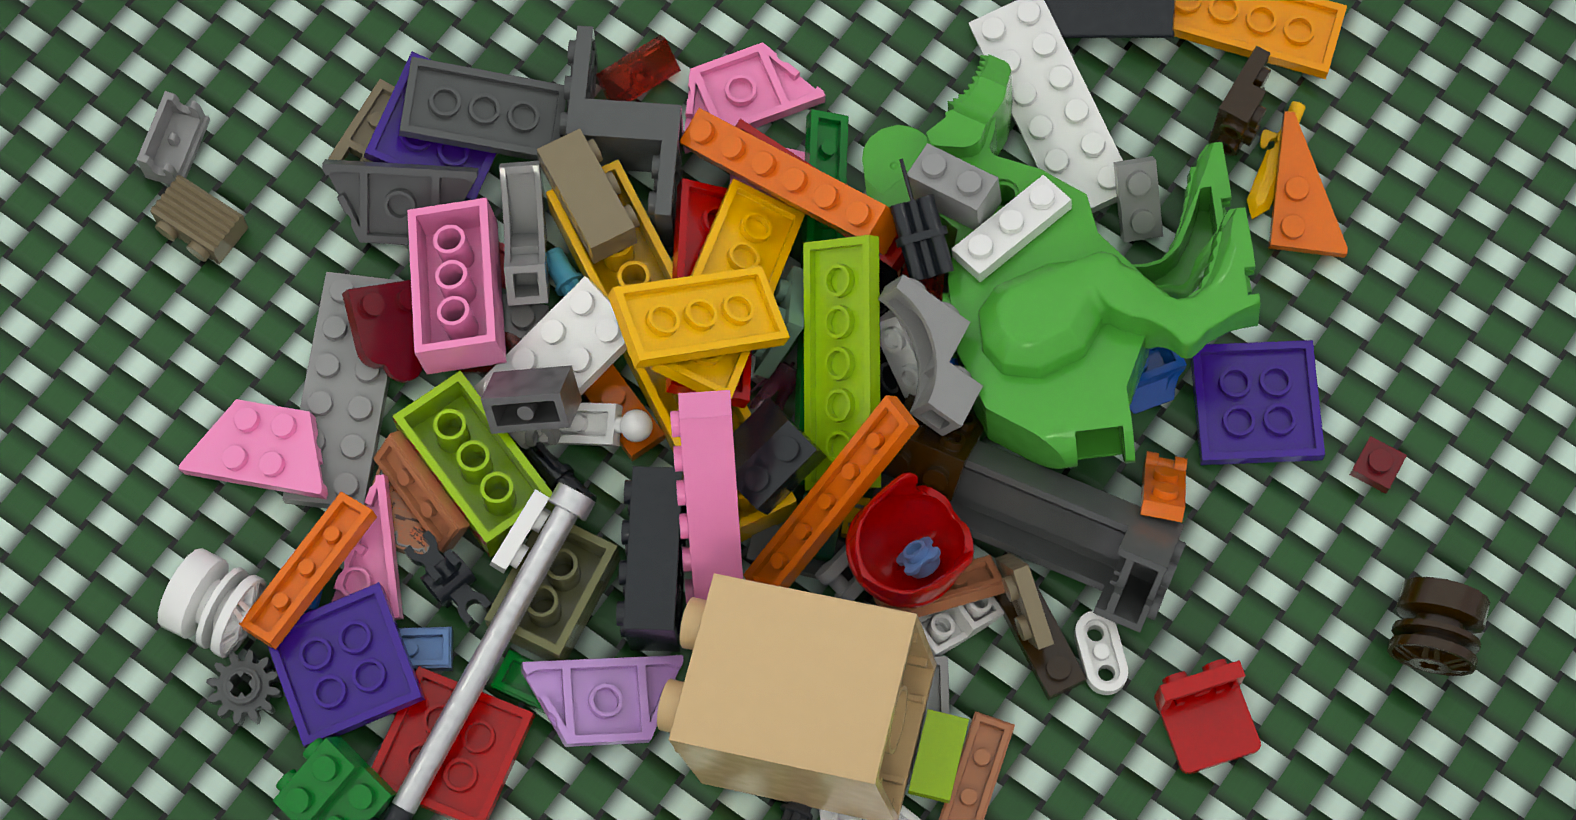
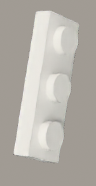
M1042 175L951 248L952 257L979 282H982L1071 210L1072 199L1046 176Z

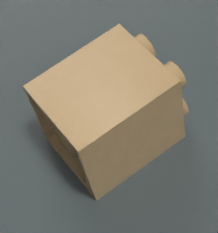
M714 573L707 600L691 597L683 613L680 627V645L682 648L693 650L685 681L669 679L663 688L658 705L657 727L660 731L670 733L668 740L673 745L675 752L679 753L702 784L784 802H796L812 808L867 820H899L937 665L918 615L916 613Z

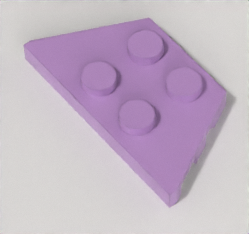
M683 655L534 661L522 662L521 672L565 747L649 743L657 727V711L663 688L669 679H676L684 659Z

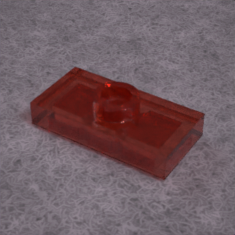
M659 35L600 71L595 76L607 100L631 102L678 73L681 69L666 38Z

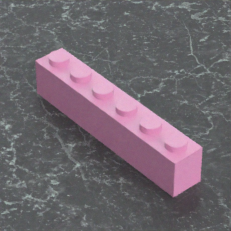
M730 390L678 393L679 411H670L672 437H681V445L673 446L675 472L683 471L684 480H676L678 506L686 505L687 513L679 514L681 539H689L690 545L682 547L683 572L692 571V579H685L686 604L691 597L707 600L714 573L743 579Z

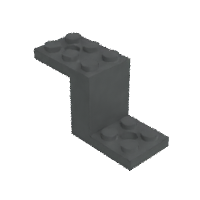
M577 26L576 40H569L568 64H571V76H565L564 99L567 100V112H561L560 136H565L577 129H581L587 141L594 139L603 157V161L599 162L601 167L619 160L624 171L652 172L654 189L649 192L648 215H650V221L663 246L674 247L677 186L681 178L683 145L679 143L684 134L681 105L595 99L598 55L594 28L592 26Z

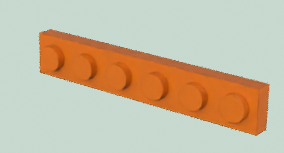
M886 395L745 571L743 576L746 580L789 588L918 429V423L897 396Z

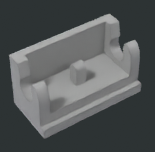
M165 91L136 161L145 178L171 185V182L175 181L178 175L187 178L210 118L205 116L197 102L192 100L190 106L183 105L176 94Z

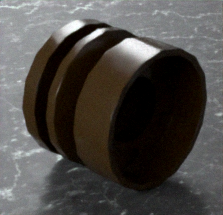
M1434 577L1405 579L1401 585L1396 608L1399 616L1404 619L1397 620L1392 625L1391 632L1394 636L1389 640L1388 654L1399 663L1428 673L1446 676L1473 674L1478 663V658L1475 654L1481 649L1479 638L1473 634L1481 633L1485 629L1490 607L1488 597L1475 588L1448 579Z

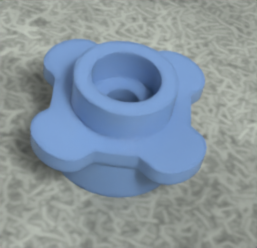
M923 537L920 540L909 543L903 552L898 555L896 561L899 566H905L904 572L907 576L921 579L929 576L938 568L941 550L939 547L932 546L933 540L930 537Z

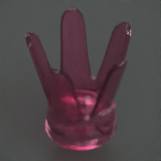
M780 362L769 379L764 378L750 390L751 394L765 383L751 401V409H757L768 397L771 398L779 390L775 403L782 411L784 410L789 395L796 388L797 372L792 369L795 365L794 362H791L789 366Z

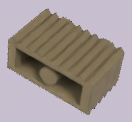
M181 175L176 176L175 181L171 182L170 187L166 189L165 193L161 195V198L156 201V204L150 210L157 223L155 228L160 234L171 241H175L177 237L188 244L186 246L187 250L203 262L210 258L217 264H220L249 228L242 214Z

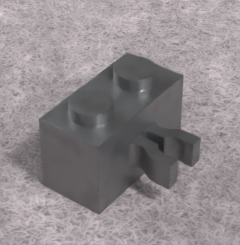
M572 365L493 372L481 398L491 434L526 431L525 441L527 447L536 445L539 438L537 430H541L542 433L546 434L549 445H557L561 436L559 429L571 427L582 401Z

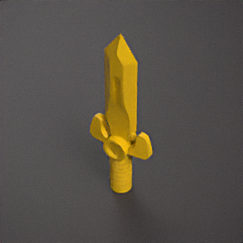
M1292 101L1288 112H1295L1300 123L1306 107L1300 102ZM1281 129L1278 133L1270 130H1263L1261 133L1260 147L1262 149H1266L1271 141H1274L1275 146L1266 151L1247 197L1251 219L1269 210L1273 202Z

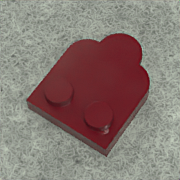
M411 280L353 288L343 292L342 296L355 349L361 362L371 368H383L388 377L398 382H410L418 377L423 367L414 352Z

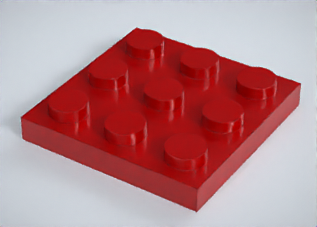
M418 666L415 673L425 700L397 711L371 767L396 793L458 683ZM482 692L419 806L452 820H489L535 718L534 713Z

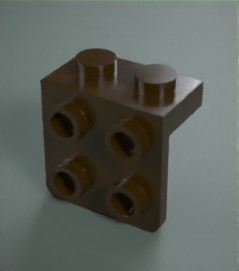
M909 394L903 404L908 412L912 408L916 395ZM969 412L962 427L942 436L912 415L919 425L918 429L882 473L893 478H897L903 473H913L918 476L916 486L925 485L931 487L951 501L958 488L966 462L980 439L984 427L979 419Z

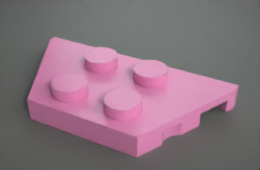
M762 42L690 69L685 131L698 108L733 126L741 118L754 128L825 103V93L818 86L815 89L801 78L800 72L787 62L781 61L777 57V53ZM683 146L685 154L691 152L689 149Z
M236 399L179 465V470L185 475L327 499L328 496L327 486L323 484L320 467L323 464L321 449L317 445L318 429L316 417L309 411Z

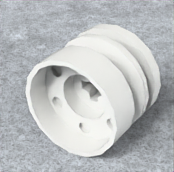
M203 548L195 549L184 559L169 581L160 602L158 623L162 628L184 639L191 638L196 634V643L203 649L210 648L215 655L221 658L229 657L230 652H235L247 638L249 633L242 629L239 622L243 621L250 608L267 588V583L257 575L249 576L247 571L241 567L234 568L229 572V564L225 559Z

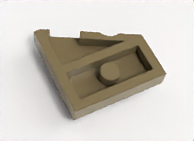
M1011 553L995 558L1002 576L1005 593L1009 601L1013 603L1018 615L1015 617V624L1023 641L1028 640L1038 650L1053 645L1054 641L1029 565Z

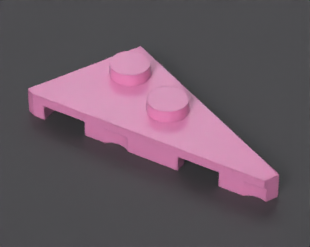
M384 474L376 475L375 482L369 488L364 503L374 511L377 518L344 560V569L338 575L333 588L336 591L332 602L379 582L385 590L395 620L404 619L389 481L388 476Z

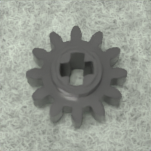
M252 650L247 651L244 661H241L234 652H230L229 661L231 665L226 667L218 662L214 664L216 670L221 675L219 679H207L206 683L212 688L217 689V693L211 694L207 700L212 705L223 703L217 712V715L222 719L228 718L234 712L233 722L237 726L243 725L246 715L258 725L261 721L259 711L264 709L270 714L276 712L269 701L271 698L283 697V693L279 689L272 687V684L279 682L280 679L276 671L267 673L272 666V661L269 658L265 657L256 664L257 656ZM243 680L249 683V686L252 688L251 693L247 696L237 688Z

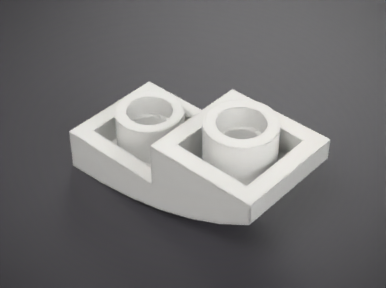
M993 596L919 617L933 656L939 657L1004 615V611Z

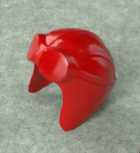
M910 472L903 473L892 480L856 514L850 523L845 541L847 561L856 581L877 600L899 608L923 607L941 598L972 563L974 544L970 529L965 522L960 520L953 510L950 501L931 487L925 485L916 486L918 476ZM923 537H930L933 540L932 546L939 547L941 550L938 568L929 576L921 579L907 576L904 572L905 566H899L896 561L898 555L903 552L909 543L920 540Z

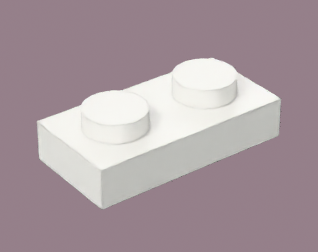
M535 489L489 564L503 574L509 565L517 569L529 549L528 546L523 544L524 539L531 529L539 533L551 513L550 510L545 508L549 500L548 496Z

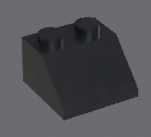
M769 397L733 432L737 489L757 510L766 515L827 457Z

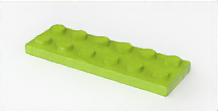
M863 235L803 243L804 433L827 456L805 478V490L807 491L812 489L880 403L879 236ZM881 474L870 488H881Z

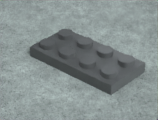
M411 57L398 136L539 161L537 149L561 138L560 116L561 112L565 110L566 103L564 99V85Z

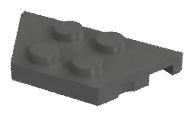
M325 159L322 163V169L326 176L329 175L338 193L337 199L343 211L349 215L351 227L360 243L409 245L407 210L464 201L479 174V168L330 159Z

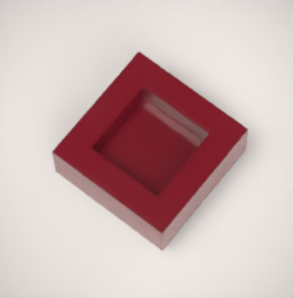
M1370 436L1349 475L1386 494L1407 455Z

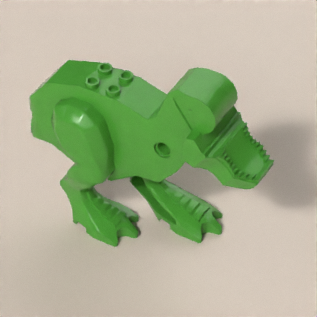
M989 54L988 56L980 55L979 66H977L978 71H975V76L972 77V84H968V90H963L964 95L959 94L958 98H953V101H947L948 111L945 112V118L928 130L926 136L913 127L894 125L879 130L869 138L863 148L862 155L866 194L887 205L889 208L892 205L910 201L899 159L903 158L906 172L908 173L926 144L929 143L999 178L1002 202L994 214L1042 175L1046 176L1072 199L1071 210L982 282H979L952 257L955 271L949 272V292L941 293L942 302H947L957 308L959 314L970 321L952 357L957 358L959 366L965 368L974 380L983 385L972 408L984 427V432L989 440L1033 463L1047 468L1077 467L1078 460L1121 454L1125 463L1135 462L1130 405L1146 364L1149 349L1156 347L1167 348L1181 358H1192L1207 343L1237 329L1258 326L1261 302L1259 293L1252 294L1250 278L1248 277L1254 275L1255 259L1246 208H1233L1228 212L1225 210V207H1230L1232 196L1223 143L1207 144L1200 153L1195 167L1190 168L1187 175V187L1184 192L1185 200L1179 227L1169 247V251L1160 260L1145 264H1131L1098 233L1087 194L1040 168L998 156L1006 144L1010 131L1013 103L1011 68L1006 61ZM939 213L942 226L946 225L948 229V234L945 235L950 255L952 256L951 248L974 230Z

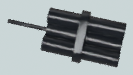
M903 158L899 159L910 201L892 205L890 209L898 235L895 243L897 248L901 247L909 278L918 281L928 280L955 271L945 235L948 234V229L946 225L942 226L934 194L914 200Z

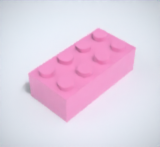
M487 197L407 210L414 352L425 373L428 375L507 363L498 223Z

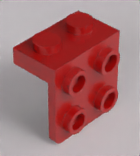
M1220 659L1202 667L1203 672L1187 676L1185 671L1167 676L1162 680L1163 684L1159 686L1154 696L1178 765L1185 774H1192L1254 754L1261 747V741L1240 689V684L1246 676L1240 660L1227 664L1226 659Z

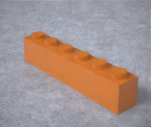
M698 108L679 143L699 158L848 237L863 235L879 236V254L883 256L897 235L891 209L887 205L701 108Z

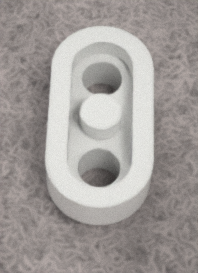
M1090 611L1082 615L1074 630L1075 643L1088 686L1098 694L1112 695L1123 688L1128 678V665L1116 623L1094 614V611ZM1092 629L1098 630L1102 634V639L1092 641L1088 637L1087 632ZM1101 669L1110 670L1113 674V679L1109 681L1102 680L1098 675V671Z

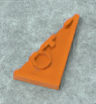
M1285 111L1282 116L1268 248L1345 258L1348 247L1295 112Z

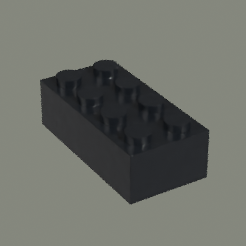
M633 466L632 480H625L624 505H628V517L630 519L623 520L621 528L622 545H625L627 560H620L619 585H623L625 601L617 602L616 624L620 626L621 637H626L630 650L681 651L680 627L683 614L685 577L682 547L686 546L687 539H681L679 514L687 513L686 505L678 506L676 480H684L683 471L675 472V467Z

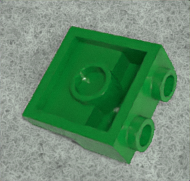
M341 736L328 737L324 740L317 738L305 749L302 756L307 761L298 771L292 769L281 777L276 784V788L280 792L273 799V802L291 820H369L373 817L378 818L390 805L397 793Z

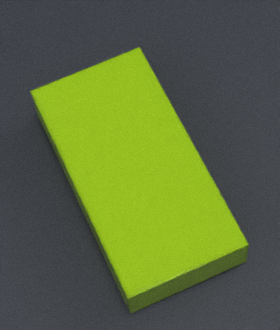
M930 709L927 710L908 794L950 803L969 719Z

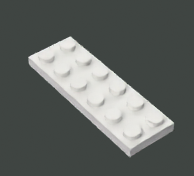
M1016 0L969 22L970 29L982 54L995 56L1010 65L1013 99L1011 114L1036 167L1087 194L1092 213L1116 203L1117 194L1113 162L1123 161L1045 1Z

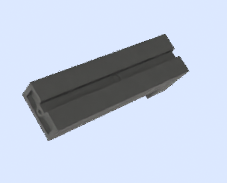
M978 440L966 462L956 493L950 501L953 510L960 520L969 527L973 538L1101 590L1102 593L1093 613L1139 633L1146 617L1155 620L1186 545L1185 542L1179 540L1184 524L1140 515L1141 506ZM881 473V488H875L872 496H875L895 478Z

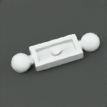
M580 403L571 427L559 429L561 436L558 444L620 446L621 433L629 441L641 442L650 436L653 422L651 417L640 409L630 410L622 417V405ZM543 433L539 437V442L549 444L546 434Z

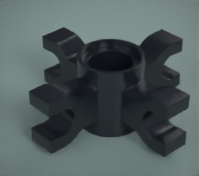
M428 530L422 535L425 542L430 545L426 553L418 554L410 545L404 549V552L412 563L425 568L426 573L420 579L434 598L446 608L453 604V600L458 606L461 620L469 628L475 623L470 614L467 613L469 606L479 604L488 613L492 603L485 595L471 589L470 585L477 579L464 561L451 549L447 550L444 553L445 557H443L439 552V546L435 537Z

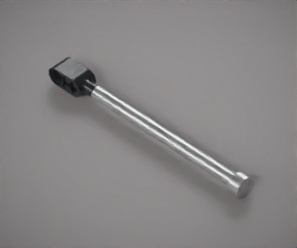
M558 482L548 500L555 505L553 511L382 820H412L577 518L586 521L596 502L589 497ZM373 817V818H371V819H369V820H379V819L376 818V817Z

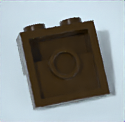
M1257 45L1219 107L1209 138L1210 143L1222 142L1224 154L1228 156H1236L1243 144L1250 147L1261 127L1259 124L1267 108L1261 105L1266 94L1265 87L1263 86L1271 73V70L1266 68L1270 52Z

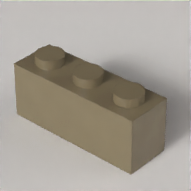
M577 129L537 149L540 167L593 264L637 243L635 228L640 226L637 216L630 204L623 207L617 196L621 193L620 186L611 171L606 174L599 163L603 161V157L594 139L587 141L581 129Z

